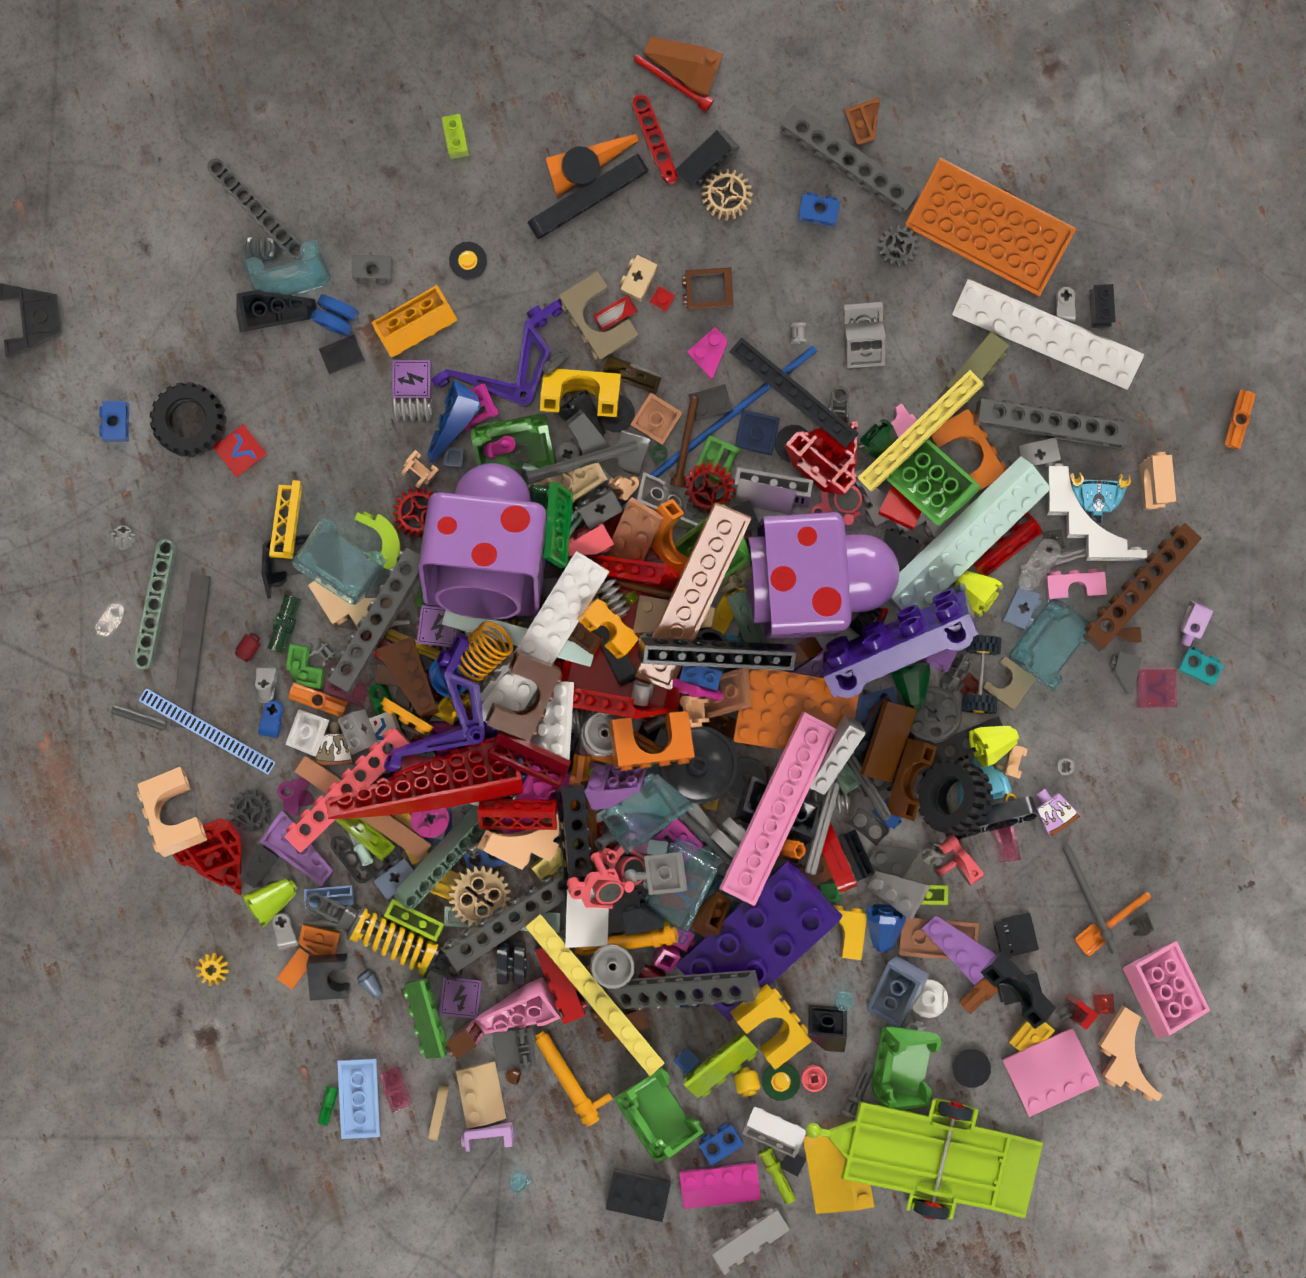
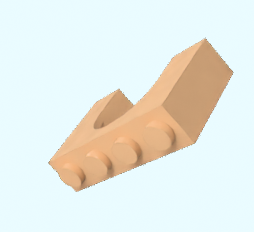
M1166 452L1154 453V455L1147 457V459H1144V462L1139 464L1143 510L1162 509L1165 507V504L1176 502L1172 455H1166Z
M181 767L137 784L139 788L137 795L140 802L144 804L142 812L144 817L149 820L147 828L150 835L154 837L155 841L152 843L156 853L159 852L163 857H167L207 840L203 825L197 817L172 826L161 823L160 812L163 805L169 799L191 790L187 775Z

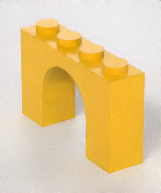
M555 369L550 374H545L544 372L540 395V411L559 412L561 398L566 393L588 390V392L598 398V416L617 417L621 374Z
M833 905L843 915L838 922L842 930L839 956L861 960L867 922L866 913H862L863 909L851 908V911L843 910L844 906Z
M766 984L760 989V993L754 1001L742 1002L730 1013L746 1034L769 1018H782V1026L778 1033L759 1047L764 1057L776 1070L812 1041L808 1037V1029L805 1025L802 1024L800 1026L798 1024L801 1020L795 1012L790 1013L791 1008L785 1000L780 1001L782 996L777 989H771Z

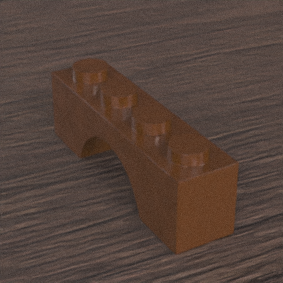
M908 738L887 803V808L892 815L911 821L915 820L920 802L914 796V780L923 768L932 765L937 747Z

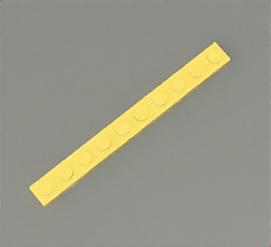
M539 914L525 928L639 1065L651 1076L664 1064L662 1059L569 948H565V943L542 915Z

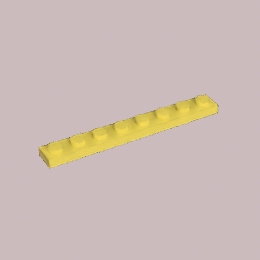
M969 370L857 478L873 492L983 387V382Z

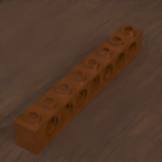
M1186 523L1180 527L1176 525L1170 531L1171 537L1168 540L1164 539L1157 546L1159 550L1156 553L1152 552L1146 558L1147 564L1144 567L1140 566L1133 573L1135 577L1131 581L1128 579L1121 586L1123 591L1119 595L1117 593L1113 595L1108 601L1110 605L1107 608L1103 607L1097 613L1098 619L1095 622L1091 621L1084 628L1086 632L1082 637L1097 651L1100 652L1112 641L1202 539ZM1174 541L1180 543V549L1174 546ZM1162 554L1168 557V563L1162 560ZM1150 568L1156 571V576L1150 574ZM1137 582H1141L1144 585V590L1138 588ZM1125 595L1131 597V604L1126 602ZM1113 609L1118 610L1119 618L1113 615ZM1101 623L1106 624L1107 632L1101 629Z

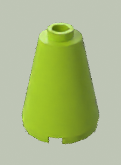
M285 878L246 893L241 897L254 918L259 920V925L264 928L296 895L295 890L297 887L292 880L288 881Z

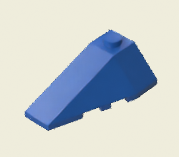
M454 380L444 402L446 404L445 414H440L438 428L440 429L434 432L427 453L431 463L441 455L480 409L477 394Z

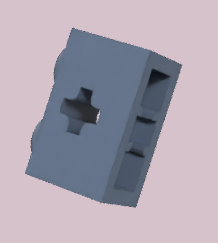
M1021 585L1017 586L1002 621L1021 630H1025L1026 627L1029 628L1034 619L1031 615L1034 610H1038L1042 600L1039 599L1041 594ZM1025 604L1027 611L1020 613L1021 609L1019 606Z
M398 858L391 864L392 868L386 871L383 869L375 875L377 879L373 882L387 900L394 896L397 888L415 870L407 858L403 860ZM392 873L400 874L399 882L391 880L393 877Z

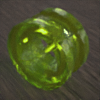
M635 590L621 598L627 600L624 606H630L640 599L639 596H636L637 592Z

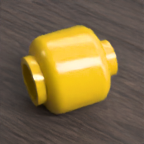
M750 1067L739 1069V1073L733 1077L736 1092L742 1094V1097L756 1095L757 1091L761 1088L758 1073L755 1070H750Z

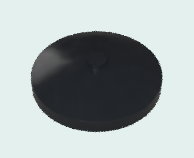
M705 726L690 727L695 757L686 764H678L677 761L670 762L671 765L660 767V773L665 786L674 796L688 803L705 804L717 800L732 786L737 774V756L732 744L722 733Z

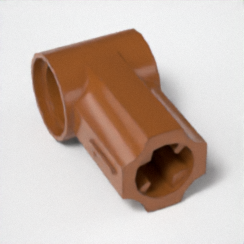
M985 977L976 985H973V989L959 1001L970 1015L984 1001H988L998 991L997 987L993 986Z

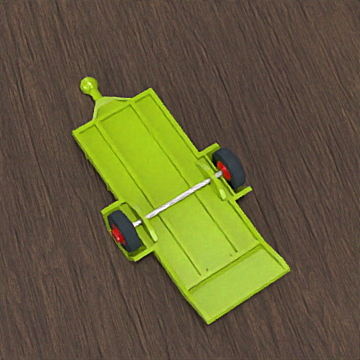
M938 1098L932 1100L929 1116L859 1101L854 1121L829 1130L820 1128L817 1123H810L805 1129L806 1135L809 1138L814 1139L819 1136L829 1138L845 1157L841 1175L842 1179L910 1193L906 1210L914 1209L916 1213L924 1215V1218L930 1220H946L947 1218L953 1220L957 1203L1026 1218L1044 1143L1006 1132L975 1126L979 1112L978 1109L960 1102Z

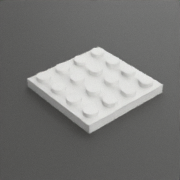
M560 682L558 685H555L553 699L547 703L545 707L546 714L542 720L540 719L537 725L539 727L535 737H532L530 742L569 760L574 682ZM537 691L526 708L530 707L534 703L537 697Z

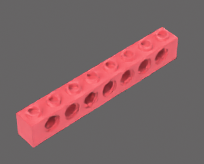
M398 728L394 730L388 729L382 735L384 739L380 743L376 741L368 749L370 753L366 757L362 755L355 762L357 766L352 771L348 769L341 775L342 781L338 784L334 782L327 789L329 793L325 797L321 795L313 803L315 807L311 811L307 809L300 815L302 820L298 824L293 822L286 829L288 833L284 837L300 853L336 820L328 819L325 801H328L331 797L345 794L343 791L344 784L351 785V793L358 791L364 785L367 787L371 786L386 771L384 763L389 754L384 750L386 743L392 744L394 749L412 743ZM372 757L379 759L380 764L378 767L371 765L370 759ZM358 770H362L365 772V780H359L357 778L356 774ZM316 811H322L324 813L325 817L323 821H320L316 818ZM303 824L310 826V834L303 833Z

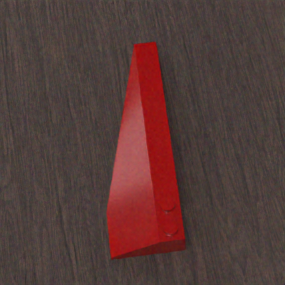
M496 737L484 739L479 744L466 745V747L459 750L455 748L444 756H435L427 763L421 762L394 773L393 777L379 779L377 783L367 787L364 785L356 792H347L325 801L328 819L407 814L523 793L522 778L519 770L488 756L496 740ZM496 748L495 752L501 755L506 754L502 749Z

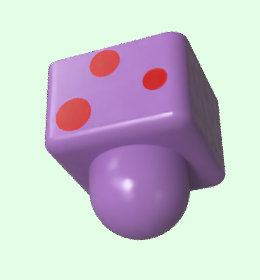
M497 463L482 464L469 470L460 479L454 494L438 492L430 496L419 560L423 599L427 605L442 607L452 613L476 619L494 620L512 616H537L540 610L546 559L543 555L546 510L539 503L531 502L528 486L515 470Z
M837 512L765 516L758 524L757 537L747 538V547L751 555L753 577L748 580L751 616L753 623L763 622L765 640L836 636L849 627L852 618L851 613L866 612L879 608L892 597L899 582V564L892 549L885 542L871 535H846L844 519Z

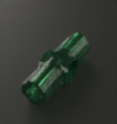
M285 594L280 611L276 614L273 622V632L267 649L284 653L289 635L294 630L296 615L302 599Z

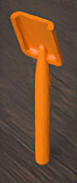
M1144 893L1107 921L1108 929L1114 927L1151 898L1150 893ZM1091 924L1074 939L1087 957H1090L1106 943L1100 935L1101 930L1095 924Z

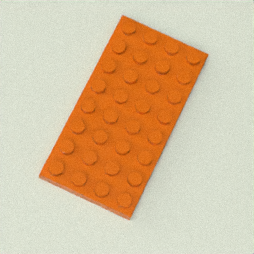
M941 157L904 225L1038 296L1041 295L1077 229Z

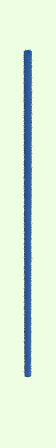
M811 346L783 368L782 371L788 375L815 354L817 350L814 346ZM764 383L735 406L732 412L726 413L689 443L688 453L771 387ZM680 451L649 475L657 478L678 462ZM632 495L626 501L618 499L620 506L624 505ZM547 559L545 566L550 563V561H548Z

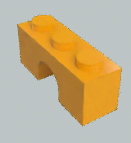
M599 599L592 601L577 617V620L590 632L597 629L600 625L608 629L610 637L604 646L617 659L625 656L639 640L635 632L631 628L626 627L622 623L621 618L613 614L608 609L607 604Z

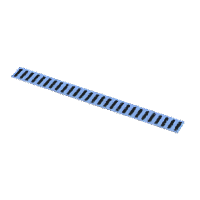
M147 688L139 699L145 705L268 775L276 763Z

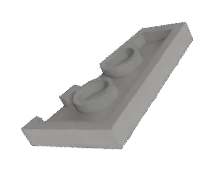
M498 643L502 652L505 653L503 646ZM514 651L498 664L492 672H489L483 680L477 681L480 686L482 701L486 700L509 669L508 667L515 654Z
M875 871L867 888L908 919H913L930 886L882 871Z

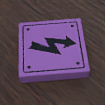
M392 360V399H431V360Z
M421 605L417 644L442 647L451 646L458 629L442 625L446 609Z
M443 977L439 1015L471 1019L478 1017L482 980L458 978L451 981Z

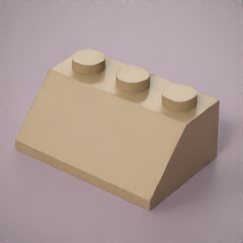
M496 1062L458 1068L456 1074L467 1129L506 1119Z

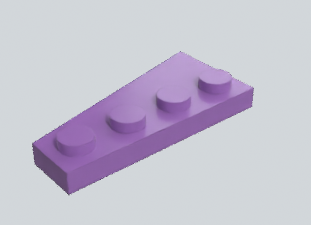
M282 810L259 842L320 886H323L334 870L312 844L300 853L284 837L288 833L286 829L293 821Z
M936 915L921 927L974 985L984 977L980 972L990 959L996 956L995 953Z

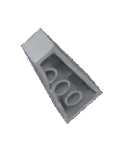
M772 1207L768 1208L762 1213V1217L758 1219L752 1218L746 1222V1227L741 1230L736 1228L729 1233L730 1237L725 1240L721 1238L713 1243L714 1247L711 1248L712 1256L724 1275L730 1272L728 1267L731 1265L743 1263L747 1258V1254H756L764 1247L762 1244L766 1242L768 1245L790 1230L777 1207L774 1209Z

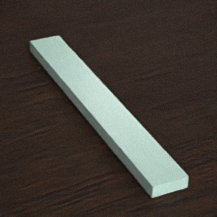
M448 610L445 611L442 625L470 633L484 621L494 622L508 633L513 645L516 646L519 645L528 630L527 628L499 620L470 618ZM489 626L483 627L494 631L497 635L501 637V639L505 643H507V640L504 638V636L496 629ZM483 631V633L489 635L490 637H492V638L495 639V640H498V639H497L494 635H492L491 633H489V632H487V631ZM568 640L557 658L591 667L594 655Z

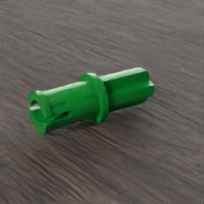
M326 1086L323 1101L320 1103L322 1107L317 1121L318 1124L328 1125L332 1108H335L334 1103L339 1089Z

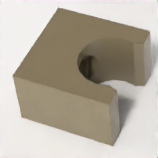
M1004 656L998 663L1000 666L1005 667L1009 673L1008 684L1004 688H996L991 683L985 682L983 683L982 690L991 696L997 697V701L1010 710H1015L1037 678Z

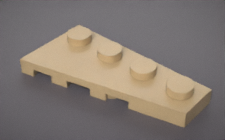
M594 463L527 486L536 502L546 510L548 508L547 491L550 482H558L571 491L574 502L606 481L607 477L599 463Z
M640 595L633 629L635 634L654 633L669 600ZM709 608L700 629L713 628L716 608Z

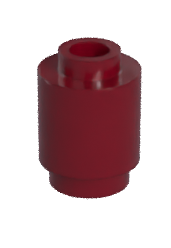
M250 633V635L245 634L236 647L235 655L241 660L248 662L262 645L259 642L260 638L253 633Z
M645 964L638 978L665 977L666 973L652 965L648 966Z

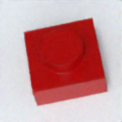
M659 286L649 303L666 313L675 295Z

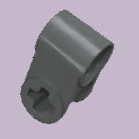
M837 386L831 392L829 409L848 423L849 392L846 387ZM842 390L845 394L844 399H836L835 391Z

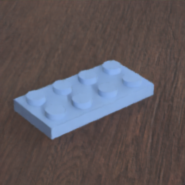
M377 1058L338 1060L341 1139L380 1137Z

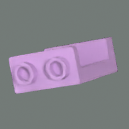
M513 1123L490 1124L468 1129L466 1127L461 1135L462 1147H465L466 1152H468L472 1148V1139L504 1136L505 1147H513Z

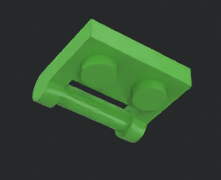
M709 435L697 465L701 467V463L705 462L708 466L709 462L712 461L715 467L719 463L724 449L730 451L723 467L727 468L725 471L727 474L741 449ZM711 474L712 478L720 480L717 476Z

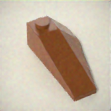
M650 36L644 50V54L660 67L666 68L674 78L684 82L687 88L706 96L709 95L723 58V53L707 47Z

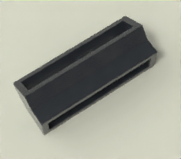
M856 830L837 837L856 880L860 881L873 875L875 872Z

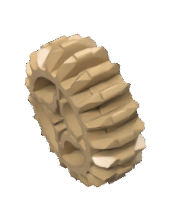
M726 168L725 174H722L720 169L718 170L719 176H716L715 173L711 174L713 180L706 178V182L709 185L705 184L702 186V189L706 191L701 192V196L707 198L703 199L702 203L708 204L705 207L706 211L713 209L711 216H714L717 212V219L719 220L722 215H725L726 221H728L729 215L734 220L736 219L735 213L742 216L741 209L744 211L748 210L745 204H751L752 201L748 198L752 197L753 193L747 191L751 190L752 186L746 185L748 183L747 178L741 180L743 177L742 173L737 177L735 176L736 170L729 174V169ZM721 181H728L724 187H714ZM734 183L741 188L743 197L733 190ZM730 187V196L724 202L723 192L728 191ZM711 193H714L715 196L721 199L720 207L714 203ZM729 202H740L733 208L725 209Z

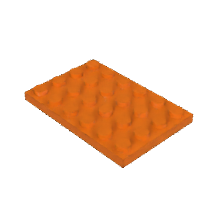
M748 669L751 707L738 710L733 742L784 750L801 712H806L836 728L844 715L855 719L859 694L850 698L839 695L833 697L824 678L779 670ZM832 739V741H831V743H830V745H829V747H828V750H827L826 754L828 753V751H829V749H830V747H831V745H832L833 739Z

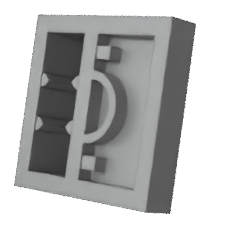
M882 302L844 305V338L847 368L885 365L886 336L883 325Z

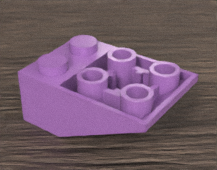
M614 765L594 766L585 790V795L591 809L611 808L640 791L647 768L640 769V766H633L632 770L621 771V768L615 769Z

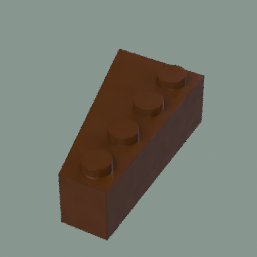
M409 637L376 649L421 719L439 713L440 711L414 638Z

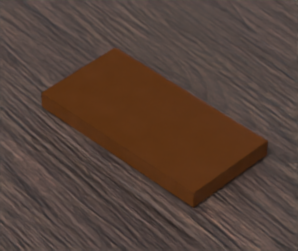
M884 700L860 774L893 783L917 709Z

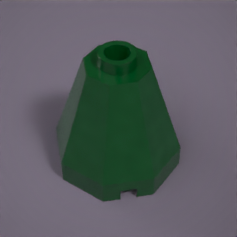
M886 419L880 420L882 424L879 426L877 424L872 425L860 438L862 444L858 443L857 445L862 452L875 459L898 439L893 425Z
M915 664L891 672L905 706H910L914 709L922 708L921 705L926 702L931 673L930 665Z

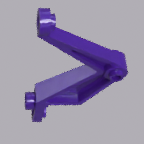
M561 300L554 301L543 310L539 305H536L526 313L529 319L525 322L515 384L445 369L435 375L431 382L435 387L440 386V388H443L450 382L449 379L453 377L474 387L485 384L488 392L521 407L530 406L533 403L544 374L542 367L549 361L551 356L550 349L535 328L543 327L548 323L547 320L552 316L555 318L563 312ZM534 343L541 352L531 381L526 382L531 344Z
M458 633L449 650H441L437 657V664L441 665L439 670L459 726L391 750L384 763L386 770L391 772L398 770L402 764L401 756L479 744L484 740L485 731L480 686L475 680H471L463 674L454 671L460 665V658L463 652L469 647L466 635ZM457 684L469 689L472 711L471 719L467 718L456 687Z

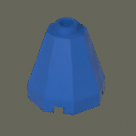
M876 903L873 904L871 909L870 906H866V918L873 948H876L878 952H888V950L893 949L905 924L906 916L890 904Z

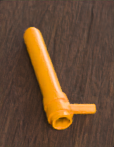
M665 919L663 922L664 928L631 935L609 936L608 944L618 945L625 950L648 946L662 947L663 944L669 946L678 942V931L676 927L670 926L671 921L669 919ZM602 946L575 947V953L580 956L593 955Z
M542 1031L534 1036L536 1039L535 1043L574 1105V1111L580 1115L582 1124L589 1127L599 1121L597 1109L613 1100L612 1096L608 1093L592 1103L590 1098H587L549 1034Z

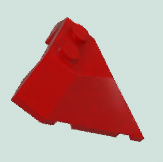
M858 421L851 422L848 425L856 431ZM817 428L810 432H796L785 445L793 467L807 479L813 480V484L823 492L845 495L856 482L857 437L845 449L821 428Z
M219 818L204 824L206 841L172 854L178 864L184 867L188 865L197 870V874L223 887L226 885L234 889V893L238 895L242 894L241 879L239 878L241 874V837L230 822Z

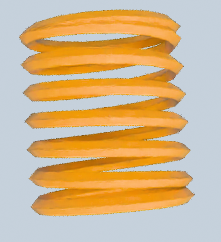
M482 622L468 636L469 647L464 653L468 661L475 668L483 671V673L481 674L473 670L466 663L463 655L460 659L464 666L473 674L481 677L471 676L461 665H459L458 670L471 680H483L489 672H492L498 664L512 653L513 643L508 633L494 622ZM489 626L500 632L507 640V643L509 645L508 652L507 647L504 641L501 639V637L497 635L494 631L483 627ZM483 631L494 635L502 644L505 653L502 652L498 643L492 637L483 633ZM486 638H488L497 647L498 650L494 649L488 643ZM484 644H485L488 648H490V650L493 652V654L484 646ZM479 648H481V649L486 653V655H487L489 658H487V657L480 651ZM467 651L481 664V667L475 664Z

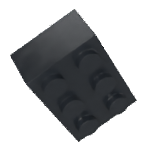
M614 1168L605 1210L663 1222L671 1180Z

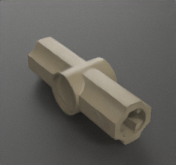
M750 559L722 580L720 590L723 593H733L738 588H742L753 577L752 560Z

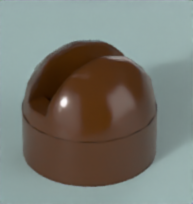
M514 1068L508 1070L506 1073L507 1081L517 1085L521 1077V1070Z

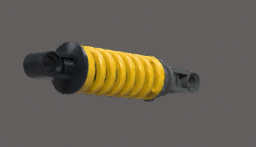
M312 893L306 899L308 910L332 923H336V929H343L347 932L346 939L354 942L363 939L362 944L364 947H368L371 943L373 944L372 951L376 952L381 948V955L386 956L388 953H391L390 959L392 961H395L399 955H402L400 965H405L410 959L409 969L414 970L417 966L419 969L418 973L424 978L432 971L448 980L454 981L460 978L463 973V969H461L456 977L449 975L448 969L451 965L445 956L439 954L441 944L428 940L423 945V936H418L413 942V931L405 934V928L402 926L395 930L396 924L391 922L387 926V920L384 917L377 921V914H368L365 906H362L359 910H355L350 904L344 907V905L318 893ZM312 897H317L320 900V905L316 908L311 907L309 904V900Z

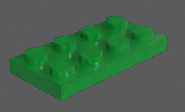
M550 482L547 491L548 508L546 509L547 522L543 555L545 559L559 568H566L568 565L573 493L558 482Z

